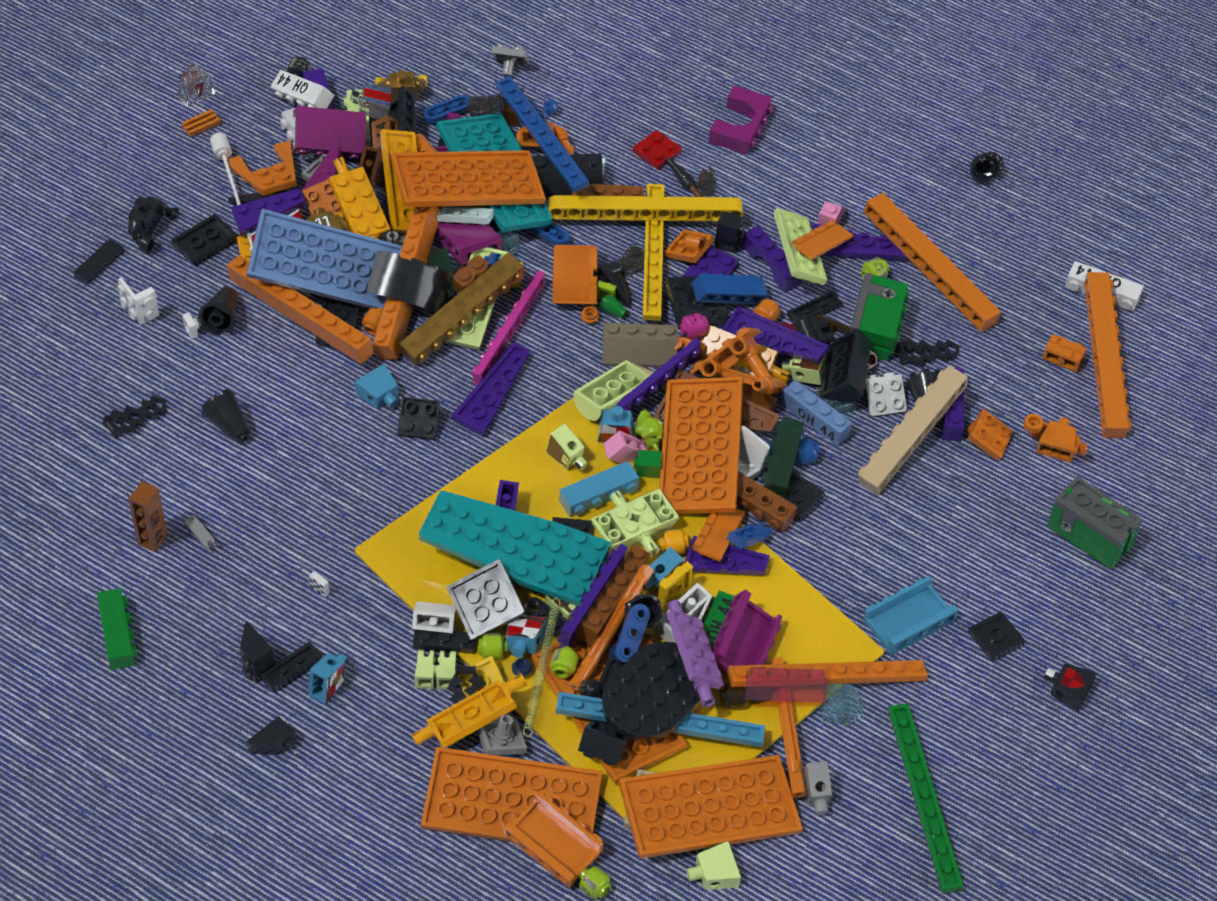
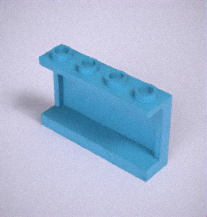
M930 576L917 580L908 588L903 587L898 593L885 597L881 602L876 605L872 604L865 610L863 621L891 656L956 621L958 608L954 604L948 606L931 586L932 578Z

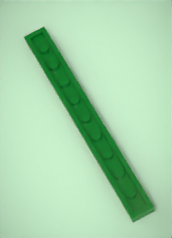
M909 704L888 706V714L941 893L961 891L964 886Z

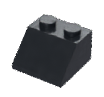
M249 622L245 623L240 646V661L243 665L242 672L247 679L251 678L256 684L261 681L260 674L275 665L273 648Z
M592 720L584 728L578 751L583 752V755L588 758L597 757L602 759L605 764L615 765L622 761L631 738L620 734L606 722Z

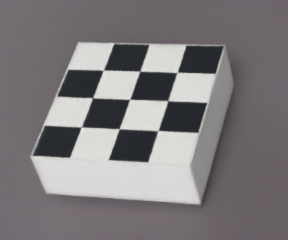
M313 571L309 575L310 587L325 598L329 594V582Z

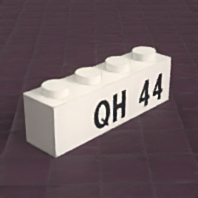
M280 70L270 87L275 91L277 97L281 99L285 97L289 102L293 104L296 102L298 105L327 109L334 97V94L324 86Z
M1075 261L1068 275L1065 288L1085 295L1084 281L1087 272L1105 271ZM1110 274V280H1113L1112 295H1115V306L1134 312L1144 285Z

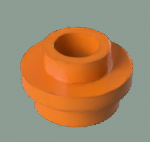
M585 307L581 312V319L588 324L595 323L599 319V312L595 307Z

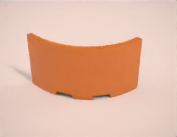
M597 245L554 246L552 303L596 304L597 277L593 276V271H597Z

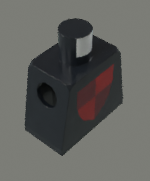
M1066 663L1060 672L1048 668L1043 679L1054 683L1050 693L1053 697L1078 712L1093 685L1097 673Z

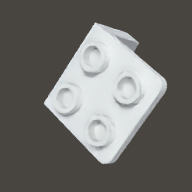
M122 278L118 279L119 286H117V289L121 295L120 303L123 308L128 309L129 315L133 320L136 319L139 325H142L160 316L156 293L152 287L134 294Z
M894 372L883 374L884 377H876V375L866 376L865 389L871 416L900 413L907 410L902 374L895 375Z
M741 426L739 472L753 479L761 474L770 447L748 428Z

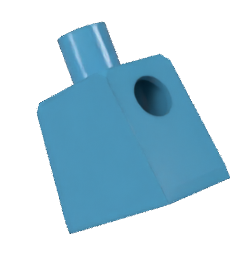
M384 364L355 381V393L376 409L386 404L393 409L399 404L397 399L399 396L398 385Z

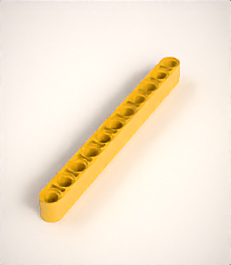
M555 195L548 200V210L552 219L718 221L723 211L743 217L742 200L735 197Z

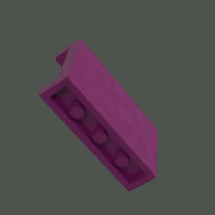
M297 106L293 110V117H295V146L293 147V152H298L300 155L313 153L315 156L322 157L321 155L327 154L335 142H340L339 158L343 156L349 157L352 160L361 158L364 145H366L365 112Z
M439 221L435 233L436 239L461 265L468 263V253L488 246L501 250L502 238L488 224L445 223Z
M746 589L734 596L711 649L717 666L726 673L728 666L764 665L768 659V651L774 645L775 634L781 628L780 622L783 616L779 614L772 617L749 601L752 593Z

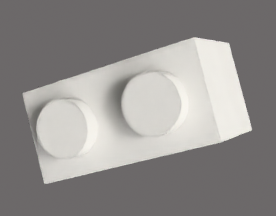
M417 601L413 610L412 629L453 633L457 609L455 605Z

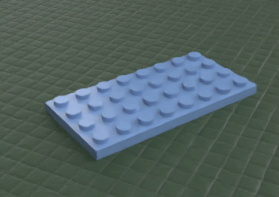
M261 209L246 277L370 309L384 308L387 297L367 292L377 251L381 250L400 254L402 246Z

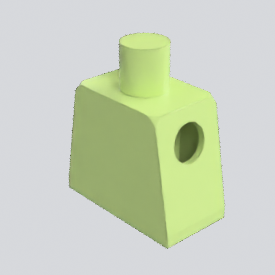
M728 841L697 854L696 867L687 869L689 881L701 879L705 890L736 888L740 884L741 876Z

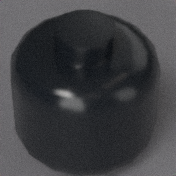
M595 679L583 680L578 691L582 696L599 698L601 695V685Z

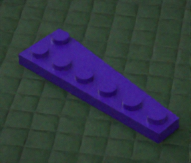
M739 306L721 329L737 336V331L743 327L757 328L761 331V333L754 337L757 344L775 350L780 354L820 363L830 349L825 343Z
M697 337L622 398L615 406H620L623 410L630 411L665 385L667 380L673 379L678 370H685L690 365L700 361L702 357L701 341Z
M513 342L452 414V421L483 437L530 355V350Z
M620 544L617 550H612L608 557L609 563L602 565L599 571L601 575L599 578L595 577L590 584V592L586 591L580 600L582 604L580 607L576 606L571 614L573 618L570 622L566 621L563 625L562 633L558 638L559 648L570 647L581 621L599 596V592L603 590L625 557L628 549L627 546Z

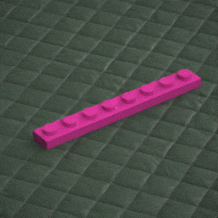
M538 270L535 276L530 278L529 286L527 289H523L520 300L515 302L513 311L506 316L503 327H499L496 338L490 341L488 350L482 354L479 365L473 368L474 385L477 386L491 370L545 285V272Z

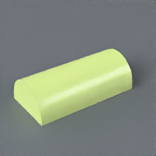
M625 360L575 390L573 395L575 405L579 412L588 420H598L602 417L605 409L612 410L622 398L650 375Z

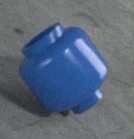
M811 438L795 442L794 448H791L794 452L793 458L795 463L798 462L800 465L816 462L818 460L817 454H821L819 444L814 443Z

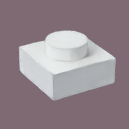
M189 312L183 314V324L190 338L198 337L197 329L199 324L197 319L192 318Z

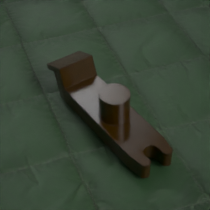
M816 315L817 320L827 319L829 330H826V333L836 331L846 335L850 332L851 327L825 316Z

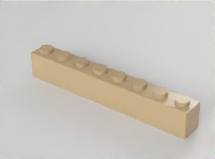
M950 365L945 370L942 369L934 384L931 383L927 387L925 395L917 399L915 407L911 411H907L900 425L897 424L892 431V435L884 439L879 451L871 455L870 462L866 466L861 467L858 472L859 484L878 496L966 388L968 376Z

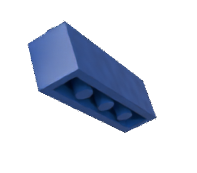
M701 273L692 282L697 302L758 305L768 296L762 276Z

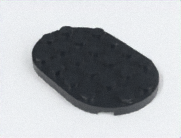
M657 642L645 646L611 677L605 685L602 694L603 714L609 725L620 734L635 740L663 738L672 733L701 704L699 693L695 691L693 685L694 682L688 678L677 643Z

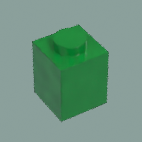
M639 450L638 457H634L633 469H637L639 477L660 478L662 451Z

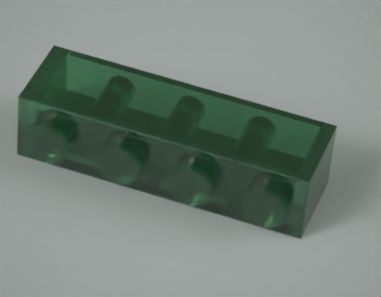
M782 417L781 423L776 424L774 434H777L776 440L772 439L770 450L773 453L772 456L768 455L765 467L769 468L767 473L763 472L761 479L764 487L785 497L805 424V422L787 417Z

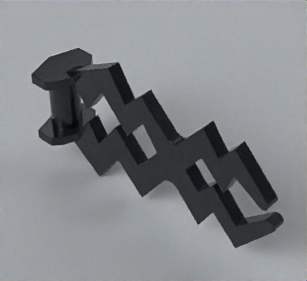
M908 339L905 343L899 342L895 350L899 355L901 366L909 362L922 366L924 360L931 363L936 356L945 362L948 358L953 361L959 353V346L949 339L944 344L938 340L935 346H931L923 339L918 345ZM948 346H951L952 348L956 349V351L951 353L949 349L947 351L946 349L948 348ZM924 348L925 350L930 352V355H927L923 352L919 359L913 354H911V356L909 357V355L906 354L905 349L909 353L911 352V349H913L915 352L920 354V352ZM941 349V350H943V351H946V353L943 354V353L940 352L939 350Z
M151 395L149 402L142 400L140 408L126 405L124 413L112 410L110 416L107 415L103 418L102 424L111 432L114 439L118 438L121 433L135 432L136 425L143 426L146 417L158 419V414L164 416L167 406L165 403L166 399ZM154 402L164 403L161 408L154 407ZM154 407L153 412L147 411V408L153 409ZM130 414L139 416V419L131 417L129 426L120 424L119 428V426H115L112 423H119V419L129 421Z
M455 665V674L447 687V690L454 693L450 698L454 704L460 702L458 699L464 696L455 687L463 682L458 675H473L472 678L467 680L472 685L464 690L469 696L476 693L475 690L484 685V682L476 673V665ZM477 730L474 731L472 734L465 736V739L471 737L474 733L477 732Z

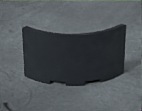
M378 250L367 292L407 302L436 313L443 307L452 273L437 266H426L424 261L411 258L410 261L401 258L400 254Z

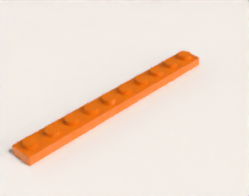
M923 660L728 666L727 670L731 687L926 681L928 677Z

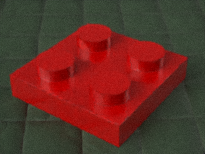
M655 130L636 144L632 152L659 170L667 164L666 160L668 158L673 159L680 154L682 147L658 130Z

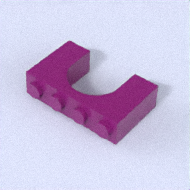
M733 85L727 97L726 109L745 114L752 121L745 125H733L715 119L709 132V143L748 155L750 149L755 147L756 137L759 138L761 135L762 125L765 126L767 123L768 114L771 115L773 111L772 97Z

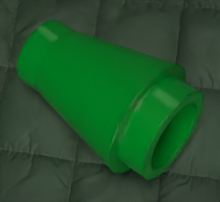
M607 294L600 303L603 311L621 319L628 312L613 295Z

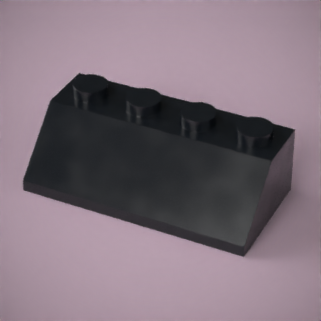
M602 153L570 155L589 180V184H603ZM532 156L545 197L555 195L572 196L571 188L548 157Z
M858 328L829 343L830 349L827 352L820 393L822 399L849 403L864 395L872 341Z

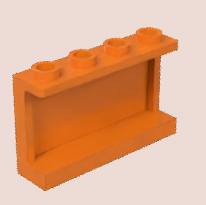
M539 791L535 794V799L513 823L509 822L504 827V835L569 889L579 879L581 872L588 868L603 852V841L597 834L588 832L586 826L581 821L572 819L565 808H559L554 804L553 799L549 795L542 794Z

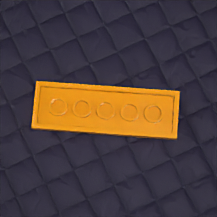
M382 129L380 131L391 232L407 233L414 207H404L391 162V153L417 152L415 132Z

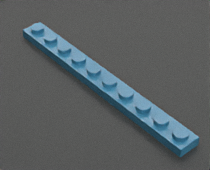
M559 692L555 714L607 722L603 714L601 698ZM691 713L672 733L762 747L765 725Z

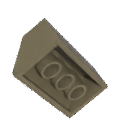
M604 323L602 366H617L627 360L641 367L660 368L677 354V350H674V347L678 343V325Z

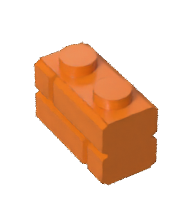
M1052 334L1045 347L1042 359L1077 373L1084 360L1087 348L1080 343L1066 340L1063 336Z

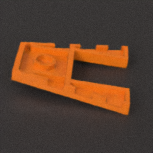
M290 140L273 145L274 151L282 163L250 172L239 155L227 159L229 168L235 175H240L244 182H249L251 187L262 196L297 186Z

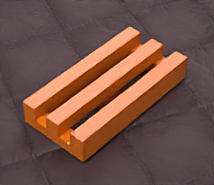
M211 109L181 123L187 134L193 137L221 124V119L217 118V114H214V111Z

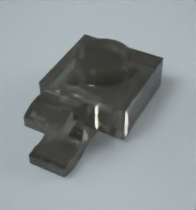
M711 166L708 167L707 172L704 169L701 171L697 187L708 197L714 194L716 181L713 179L715 169Z

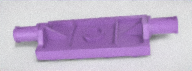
M673 600L667 605L670 610L666 614L688 678L694 682L693 685L695 691L699 693L702 706L709 707L715 703L710 688L719 689L724 685L721 672L717 667L715 656L709 645V639L704 631L703 622L697 617L684 614L680 601Z

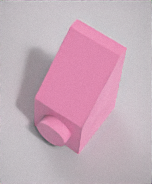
M825 201L819 213L818 224L823 225L830 220L839 224L846 207Z
M618 431L603 444L608 459L620 464L626 461H634V457H638L639 450H648L643 440L622 431Z

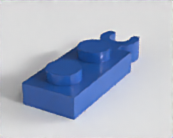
M760 522L758 526L752 523L729 532L727 540L732 542L735 547L744 549L765 540L766 537L771 535L773 528H765V522Z

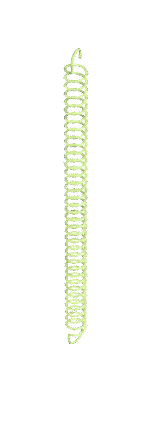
M548 620L547 628L556 626V622L549 623L551 620ZM546 665V666H543V667L537 668V672H540V671H538V669L547 667V665ZM536 675L535 682H537V683L542 682L543 680H541V681H536V679H538V678H537V675ZM534 688V689L537 690V691H533V692H532V696H534V697L539 696V695H533V693H536V692H538V691H542V689H541V688ZM528 710L527 717H529V718L534 717V716H528V714L537 712V710H536V711H533V712H529V710ZM525 724V727H524V729H523V734H524L525 728L534 726V724H533V725H530V726H526V724Z

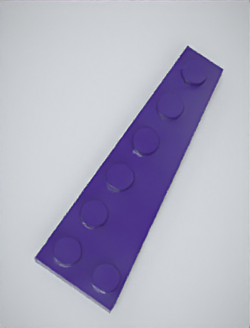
M813 223L812 230L822 224ZM849 229L846 230L854 235L853 238L821 255L870 259L879 257L887 260L910 261L888 237H873L869 235L870 233L865 232L863 234L852 233V230Z

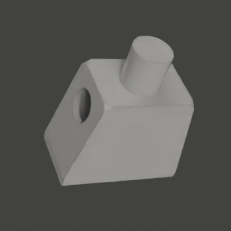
M828 762L806 763L803 774L807 792L805 796L807 805L815 807L816 815L827 814V804H829L832 797Z

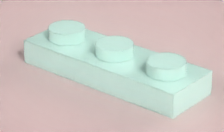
M442 206L437 214V221L486 225L492 220L494 210Z

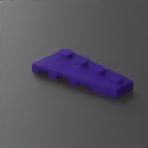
M301 188L236 205L231 207L242 237L247 234L246 231L252 228L254 230L257 229L261 209L287 215L306 206V202Z

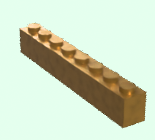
M509 252L401 341L399 343L400 352L415 366L426 361L428 356L433 351L439 350L447 339H452L460 328L466 327L473 317L479 316L485 307L492 305L498 296L502 293L505 294L511 285L519 282L524 276V266Z

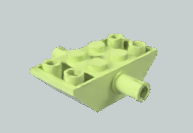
M658 489L630 502L625 500L621 491L611 494L610 499L616 508L591 518V522L601 537L611 542L609 549L617 550L620 544L628 547L627 553L634 544L638 547L643 546L647 552L651 553L650 556H653L652 552L656 555L660 548L654 541L660 539L664 532L668 531L679 520V516L664 494Z

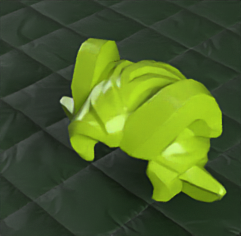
M643 410L637 418L633 434L634 436H637V433L646 440L645 443L648 449L654 448L655 451H660L663 443L664 424L659 419L651 417L649 411Z

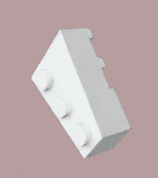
M696 583L678 601H680L684 614L702 620L712 595L699 583ZM668 610L662 615V619L656 624L654 631L666 642L676 643L666 615L670 611Z

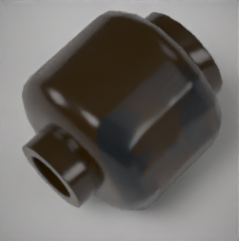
M730 682L726 683L724 690H720V702H724L727 709H744L750 703V688L731 687Z

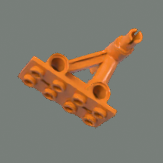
M741 328L737 331V336L733 339L725 340L721 348L707 354L708 358L704 361L696 362L693 365V369L689 371L692 375H704L706 377H743V383L752 385L754 390L767 395L778 394L787 387V383L784 380L770 375L758 357V345L754 337L761 333V331L757 328ZM740 360L747 362L755 376L731 369V367Z

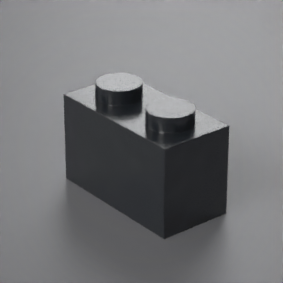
M725 211L722 212L716 226L715 248L735 254L737 248H740L743 243V237H741L745 225H742L743 217Z

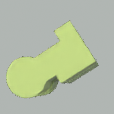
M418 650L415 688L434 689V680H436L437 689H447L455 674L456 651H450L448 658L445 657L444 651H440V657H438L439 665L435 666L436 657L433 650H430L428 657L424 656V650Z

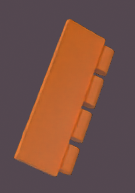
M830 220L793 240L792 244L798 251L813 260L850 240L854 235L838 223L836 224L833 220Z
M736 509V512L710 513L692 546L693 550L721 562L730 544V541L727 540L728 534L737 530L745 512Z

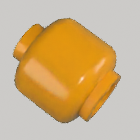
M682 529L665 531L664 538L660 539L662 550L672 547L681 555L685 554L689 548L688 535Z

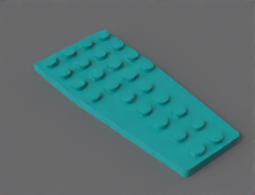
M501 113L437 121L436 128L449 152L522 151ZM546 203L484 205L486 209L494 210L493 219L503 232L551 224L552 216Z
M447 491L439 492L419 531L420 541L481 568L501 559L511 581L579 607L582 604L580 600L586 591L590 592V584L597 577L611 544L610 541L554 521Z

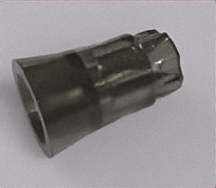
M474 95L469 98L467 103V109L471 117L497 114L504 111L506 106L505 98L500 95Z

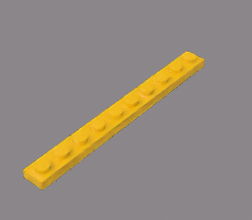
M647 184L646 196L664 197V185ZM645 221L642 320L661 321L664 221Z

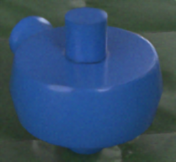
M550 99L544 102V112L541 115L543 119L557 112L558 103L556 100Z
M492 252L489 256L484 257L489 263V268L501 258V255Z

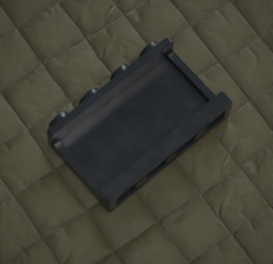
M402 86L398 89L397 100L383 109H372V122L388 115L399 121V131L415 132L416 136L415 95Z

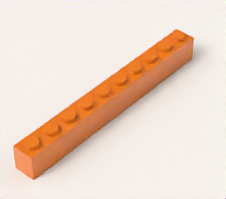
M881 193L867 201L863 213L980 332L997 324L1001 314L998 307L939 250L890 198Z
M438 206L414 207L401 249V258L410 261L411 258L424 261L426 265L439 222L437 221V214L440 211ZM389 297L386 298L372 344L373 349L381 360L398 359L400 353L399 343L404 339L413 304Z
M238 255L226 265L232 282L356 362L362 364L374 354L370 337L296 290L246 277L249 261L241 255Z
M1087 272L1084 288L1102 438H1125L1127 432L1131 430V421L1127 417L1129 405L1125 401L1127 389L1123 385L1125 382V373L1121 369L1123 357L1119 354L1121 342L1117 338L1119 326L1115 322L1117 320V311L1114 310L1115 295H1112L1113 280H1110L1109 272Z

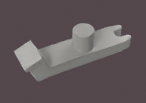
M191 515L189 519H185L183 522L185 526L191 530L207 550L210 549L209 544L216 546L214 538L194 515Z

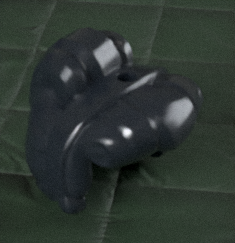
M995 152L977 155L970 164L972 178L976 182L989 184L994 177L1001 175L1002 166L1004 165L1003 159Z
M640 594L625 603L624 621L629 609L637 604L647 606L650 611V618L646 628H652L662 619L663 610L661 602L654 595ZM638 611V616L640 618L643 617L642 611Z

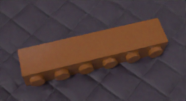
M634 544L631 546L581 621L575 635L576 639L592 647L634 576L642 565H646L651 553Z

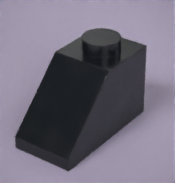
M278 716L247 740L248 752L250 754L281 755L294 747L297 742L296 734Z

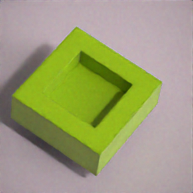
M599 281L597 285V298L603 300L607 294L613 295L616 298L617 286Z

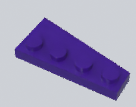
M693 536L685 563L688 561L693 566L692 572L765 575L770 555L729 545L721 562L694 551L692 546L697 536Z

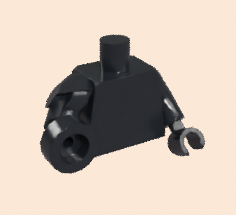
M141 196L135 200V205L128 216V233L139 246L140 251L145 253L151 252L155 243V238L151 234L164 215L163 212L165 211V215L169 218H176L173 216V211L179 212L178 208L167 207L168 205L157 197L148 196L145 198Z

